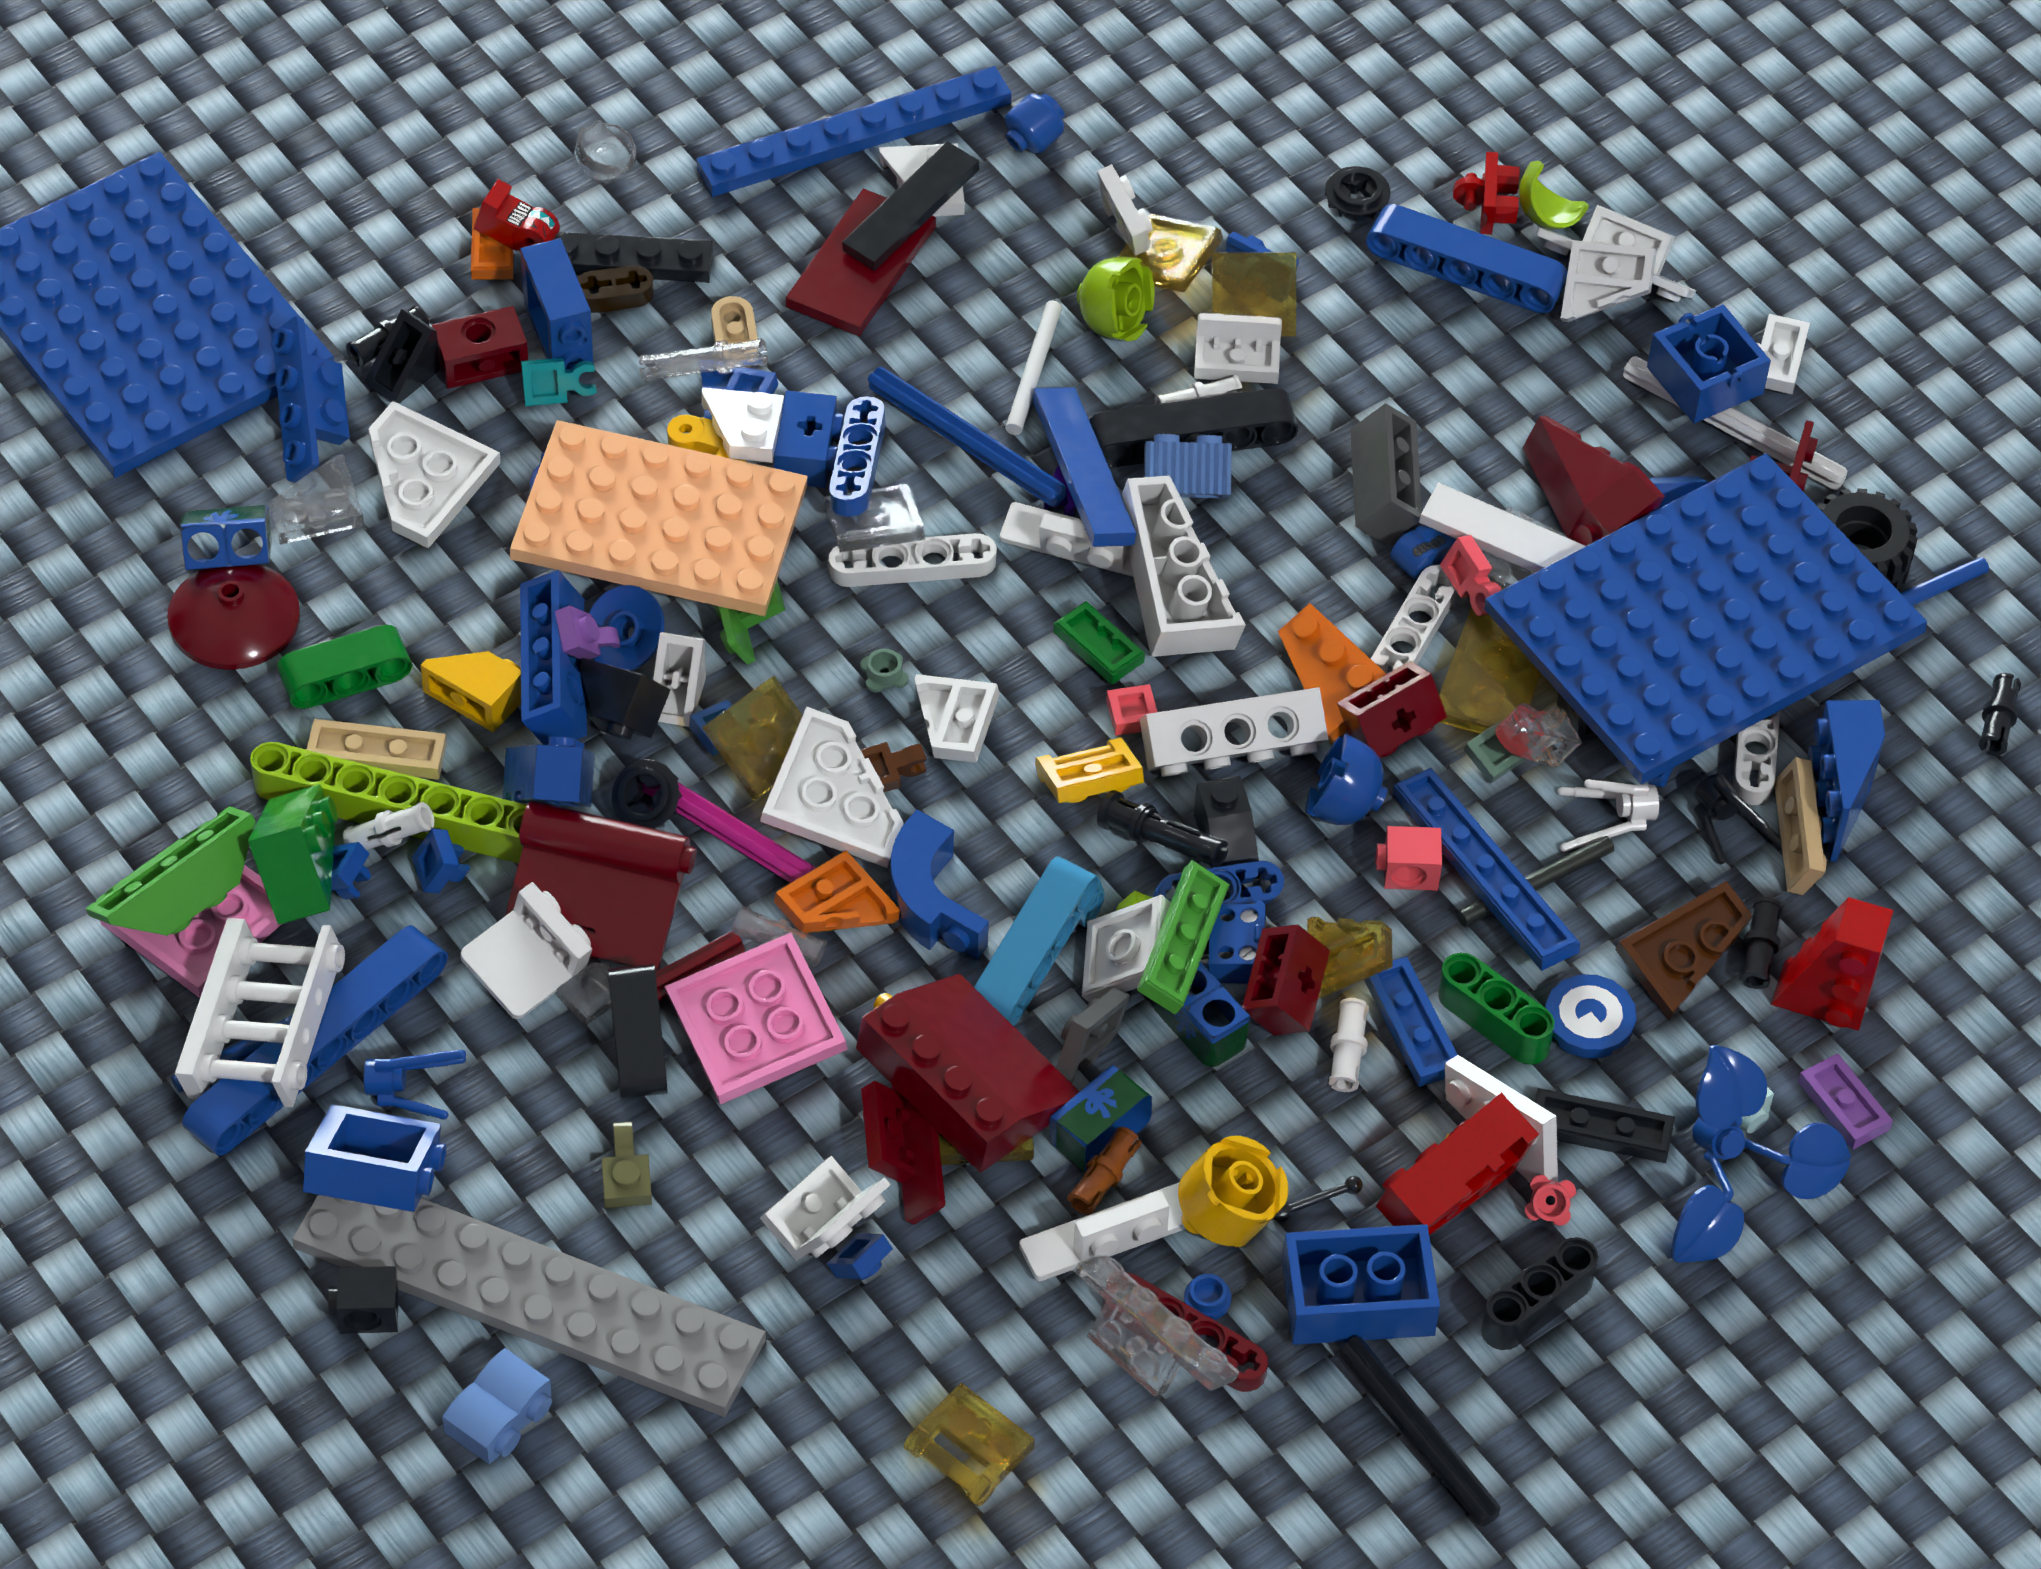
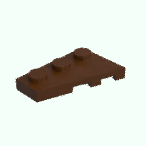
M1725 881L1620 940L1615 950L1669 1020L1746 928L1753 915L1728 882Z

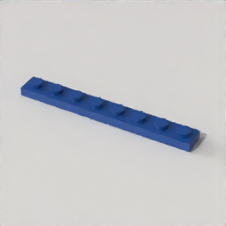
M992 66L696 158L697 171L711 196L714 197L1011 104L1012 93L996 66Z

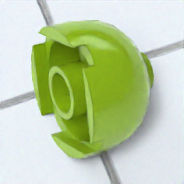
M1112 257L1096 263L1086 274L1083 282L1079 285L1077 301L1080 305L1083 319L1095 333L1112 340L1130 342L1137 340L1145 331L1148 324H1140V322L1144 318L1145 311H1153L1155 285L1150 268L1140 264L1143 260L1132 257Z

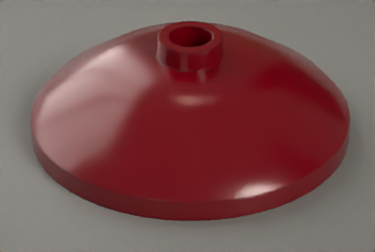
M255 564L207 568L192 574L173 594L168 607L167 619L170 635L174 643L188 658L207 667L236 670L262 664L282 652L297 632L300 622V608L294 588L281 574L264 565Z

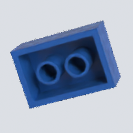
M1427 1224L1285 1233L1281 1263L1292 1345L1345 1342L1353 1336L1362 1337L1363 1340L1435 1336L1440 1302Z

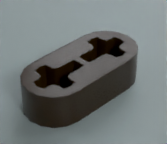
M625 266L589 271L577 278L591 313L641 307L648 304L654 294L653 276L649 270L641 266ZM637 284L638 289H632L631 285ZM589 290H596L598 294H591Z

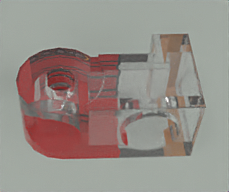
M1521 703L1495 728L1497 738L1512 754L1555 768L1582 743L1565 710L1554 706L1547 712H1539L1532 706ZM1562 742L1563 744L1555 751L1551 747L1555 743Z

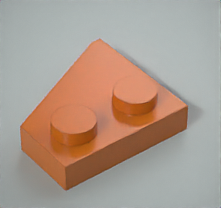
M847 850L778 890L774 898V903L802 934L893 924L899 920L900 909Z

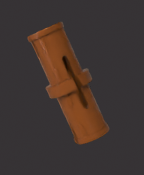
M1125 1127L1116 1128L1103 1150L1098 1155H1093L1087 1162V1171L1067 1196L1068 1202H1072L1071 1206L1076 1211L1085 1215L1092 1214L1111 1186L1115 1187L1121 1181L1123 1169L1142 1144L1141 1140H1137L1138 1136L1132 1130Z

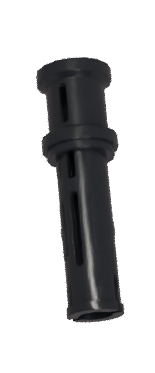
M1113 790L1107 793L1099 806L1097 823L1100 828L1120 830L1129 834V838L1137 843L1149 840L1202 861L1214 868L1220 867L1227 857L1228 848L1226 847L1228 842L1226 840L1210 836L1197 829L1159 815L1153 805L1149 803L1139 805L1129 801L1119 791Z

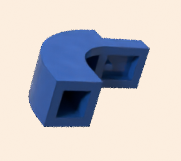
M916 809L900 829L891 854L890 894L891 900L900 909L899 922L913 939L928 950H931L941 938L953 950L965 952L979 959L988 948L989 921L947 898L934 883L937 875L953 857L954 830Z

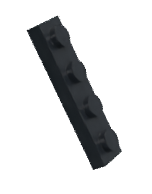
M558 232L554 240L561 238L576 275L595 270L641 266L651 272L653 280L710 283L713 241Z

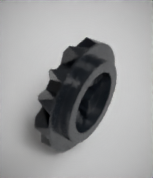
M1361 166L1345 167L1334 172L1328 178L1325 186L1328 208H1337L1340 217L1351 214L1356 221L1361 215H1366L1373 219L1377 211H1381L1387 205L1391 193L1389 183L1380 173ZM1365 188L1364 197L1358 196L1356 199L1350 198L1351 194L1356 195L1359 191L1362 192V190Z
M644 759L629 764L619 773L612 789V805L617 817L622 822L652 829L665 827V822L671 816L677 814L678 800L682 797L677 782L679 778L667 765L656 760ZM642 783L651 789L660 788L652 796L654 809L645 803L636 804L644 795Z

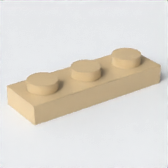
M314 719L306 750L418 778L439 780L447 747V738L445 733Z
M1795 757L1776 777L1774 787L1787 892L1804 895L1824 875L1827 860L1822 848V821L1818 817L1816 801L1817 783L1813 777L1812 761Z

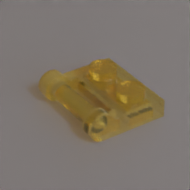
M960 1383L909 1434L904 1443V1449L915 1458L922 1456L966 1490V1497L977 1506H981L991 1497L995 1488L1034 1449L1035 1438L963 1383ZM939 1433H942L986 1467V1469L980 1475H977L933 1441V1439Z

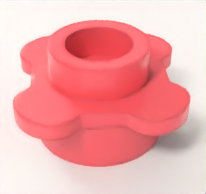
M1542 1174L1534 1176L1530 1181V1187L1533 1190L1531 1200L1524 1208L1527 1217L1534 1221L1540 1218L1546 1221H1553L1558 1226L1568 1223L1571 1218L1569 1212L1570 1199L1576 1194L1575 1185L1570 1180L1556 1182L1548 1180ZM1548 1196H1553L1555 1198L1553 1204L1546 1203V1198Z

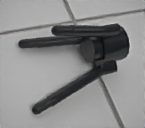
M1718 773L1710 775L1696 787L1695 797L1700 803L1693 811L1703 824L1718 864H1724L1725 857L1711 818L1717 817L1718 820H1727L1735 815L1737 811L1742 813L1778 849L1782 850L1781 838L1739 796L1724 775Z

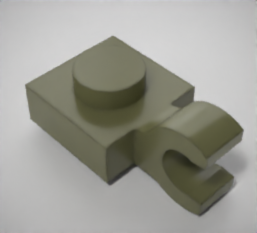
M632 1122L613 1123L615 1157L601 1158L605 1208L652 1205L649 1154L634 1155Z

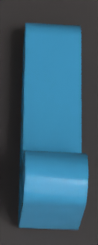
M1056 856L1045 869L974 988L1013 1026L1016 1025L1024 1014L1077 924L1086 928L1087 921L1097 917L1105 898V892L1099 877L1060 856Z

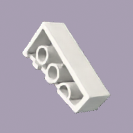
M1170 475L1127 479L1121 497L1136 530L1135 544L1128 546V553L1151 657L1235 650L1246 625L1240 613H1235L1228 599L1230 593L1222 579H1218L1209 562L1211 556L1204 542H1199L1192 528L1193 521Z

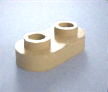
M728 296L719 299L711 310V323L717 359L719 363L750 368L756 363L759 356L753 308L747 300L741 297Z

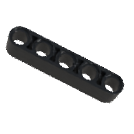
M1279 388L1099 412L1089 419L1109 468L1143 464L1146 441L1154 442V435L1156 434L1179 435V442L1197 443V436L1200 435L1222 436V443L1232 444V451L1285 444L1291 441L1299 431L1289 395L1285 390Z

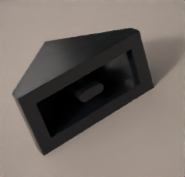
M401 309L364 383L389 401L400 404L440 371L437 331L406 309Z

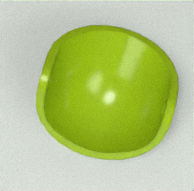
M1541 161L1530 162L1523 174L1519 187L1520 205L1526 216L1536 225L1547 229H1562L1577 223L1585 215L1589 205L1585 201L1568 200L1549 190L1537 179L1544 168V164Z

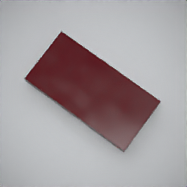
M863 188L786 296V307L860 337L935 229L936 217L931 216L874 271L845 253L842 247V241L887 199V197Z

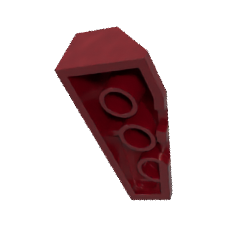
M1546 415L1539 416L1522 447L1566 537L1582 545L1588 546L1657 510L1665 497L1639 467L1630 462L1622 463L1611 457V452L1601 446L1593 447L1584 442L1580 434Z

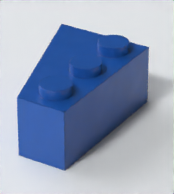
M549 737L548 745L534 744L506 748L502 799L518 803L536 801L549 805L591 807L595 754L585 749V743H581L576 738Z

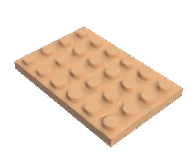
M556 420L510 547V560L617 584L633 585L657 593L765 617L807 488L808 476Z

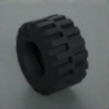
M1858 488L1855 493L1846 489L1841 490L1838 497L1834 494L1825 497L1824 503H1818L1817 507L1853 544H1860L1870 548L1858 549L1900 591L1902 584H1905L1908 578L1918 539L1916 537V523L1911 522L1912 515L1909 511L1900 510L1901 503L1894 498L1889 501L1885 499L1884 493L1876 491V494L1867 493V489Z

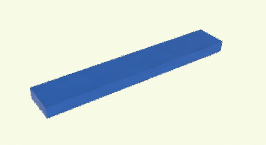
M1034 388L1032 401L1091 545L1093 547L1134 545L1136 530L1076 388Z
M1432 768L1393 785V796L1419 827L1441 828L1442 854L1541 971L1580 952V942Z

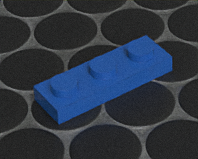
M1402 957L1365 969L1363 980L1418 1087L1445 1079V1063L1458 1054L1408 957Z

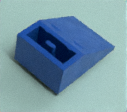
M1827 700L1822 718L1815 720L1814 736L1816 744L1809 746L1808 760L1812 761L1813 772H1816L1817 808H1822L1823 817H1821L1822 844L1828 845L1830 861L1838 860L1872 788L1885 739L1880 700Z

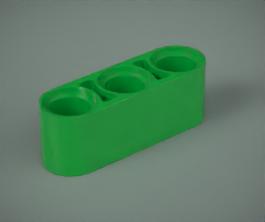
M385 624L292 651L279 660L276 669L292 706L298 709H307L400 681L411 672L413 664L397 628L393 625Z
M1460 952L1452 954L1445 959L1438 991L1440 1003L1515 1060L1529 1065L1538 1064L1545 1060L1549 1054L1555 1023L1553 1015L1545 1007L1475 956Z

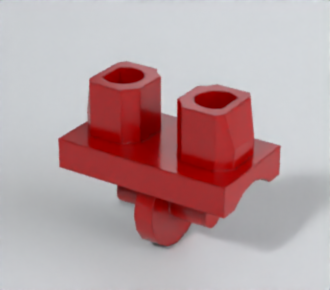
M1486 152L1485 173L1482 179L1477 178L1475 173H1467L1464 178L1456 181L1453 186V198L1457 203L1463 205L1466 210L1473 211L1476 209V206L1481 205L1480 234L1492 235L1494 223L1516 224L1519 197L1497 195V193H1518L1520 167L1498 165L1497 152Z

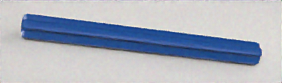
M877 367L873 373H870L868 382L871 390L1052 507L1058 506L1065 499L1067 493L1065 491L1066 486L932 398L883 367Z

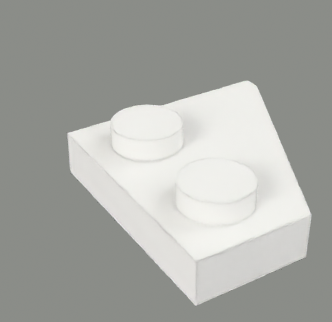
M1112 164L1098 170L1102 203L1108 217L1114 215L1118 222L1116 223L1117 230L1126 240L1135 256L1149 250L1148 233L1153 231L1152 224L1143 208L1139 210L1135 208L1132 202L1135 194L1128 178L1125 175L1119 178Z
M1572 240L1561 320L1563 322H1571L1650 294L1657 254L1656 250L1652 248Z
M916 674L914 680L934 758L977 763L1000 695L998 685L996 683Z

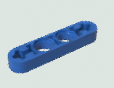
M859 397L852 400L846 408L829 486L831 509L840 516L851 517L860 515L867 510L870 504L886 427L884 404L875 397ZM864 417H868V423H861ZM856 441H869V442H870V443L863 444V445L851 444V443L856 442ZM853 467L865 468L860 471H846V469ZM848 489L855 490L851 496H848Z

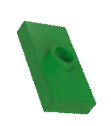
M1087 601L1054 622L1053 633L1111 685L1144 663L1145 652Z

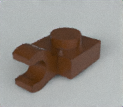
M887 742L860 749L864 758H869L884 786L883 792L901 788L900 775L913 777L926 772L924 762L927 759L921 744H914L892 753Z

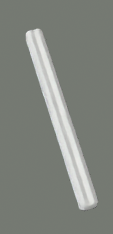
M1633 356L1627 362L1623 372L1625 379L1679 407L1649 371L1647 361ZM1732 407L1703 420L1759 451L1767 453L1774 459L1793 466L1799 443ZM1817 452L1814 453L1811 464L1803 462L1800 471L1807 473L1808 477L1832 490H1838L1847 476V469Z

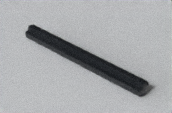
M1353 1336L1341 1345L1340 1357L1475 1522L1480 1526H1486L1497 1519L1500 1515V1505L1363 1338Z

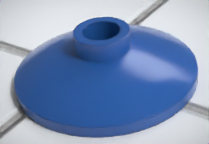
M622 585L608 590L596 600L589 614L596 621L598 628L615 627L617 629L621 647H600V656L593 659L596 662L629 671L635 670L647 663L656 653L660 633L664 632V615L657 599L645 589L633 585ZM635 625L632 636L628 638L629 629Z

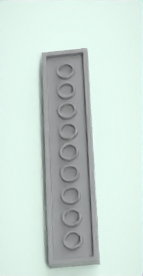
M318 1195L292 1238L294 1249L339 1267L396 1266L399 1290L722 1417H726L766 1342V1331L423 1198L420 1199L415 1211L410 1212Z

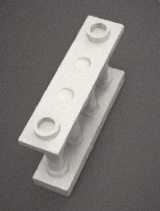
M227 918L175 1071V1075L188 1099H198L210 1089L212 1082H215L217 1078L272 1083L284 1107L294 1106L298 1091L302 1090L306 1084L307 1063L336 973L341 972L345 962L344 947L339 943L331 925H322L316 946L306 947L258 943L257 939L253 937L245 919ZM256 961L309 965L302 986L246 981L250 966H253ZM243 1000L296 1004L290 1025L233 1020L237 1005L241 1004ZM230 1039L284 1043L277 1064L220 1060L224 1044L228 1043Z

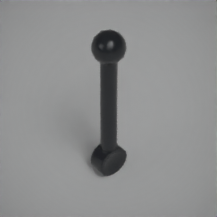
M1350 1176L1344 1184L1290 1204L1285 1203L1273 1219L1277 1222H1285L1290 1218V1213L1347 1192L1357 1194L1363 1188L1362 1180L1357 1176Z

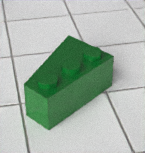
M320 784L270 798L248 839L278 925L330 910L335 834L334 823L338 821V816L332 798L324 796Z

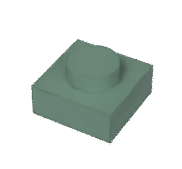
M1501 720L1466 743L1464 747L1465 753L1490 784L1526 760V758L1516 756L1508 751L1497 738L1495 728L1502 722Z

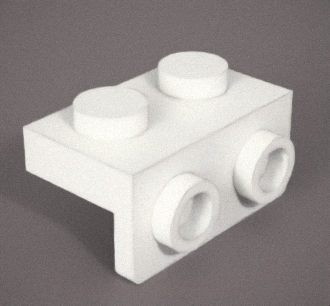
M1219 313L1198 314L1194 379L1223 380L1237 375L1240 382L1278 384L1282 320L1280 318L1264 316L1224 315Z

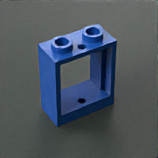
M561 238L520 248L524 305L546 359L564 358L565 369H572L575 364L581 361L593 362L591 310Z
M331 1104L305 1151L303 1192L414 1212L422 1195L429 1196L433 1186L434 1172H441L444 1166L447 1147L446 1144L440 1143L441 1124Z

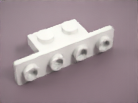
M1596 206L1582 241L1655 249L1657 254L1652 284L1659 286L1656 294L1675 302H1679L1682 296L1693 298L1696 290L1660 276L1675 236L1605 207ZM1540 227L1536 234L1546 239L1544 247L1567 256L1569 249L1571 250L1572 240L1574 239Z
M1017 502L1011 503L1000 533L1001 542L1133 576L1128 546L1093 547L1081 519Z
M1179 1183L1021 1239L1019 1248L1035 1280L1040 1282L1185 1230L1186 1228L1181 1220L1183 1212L1178 1199Z

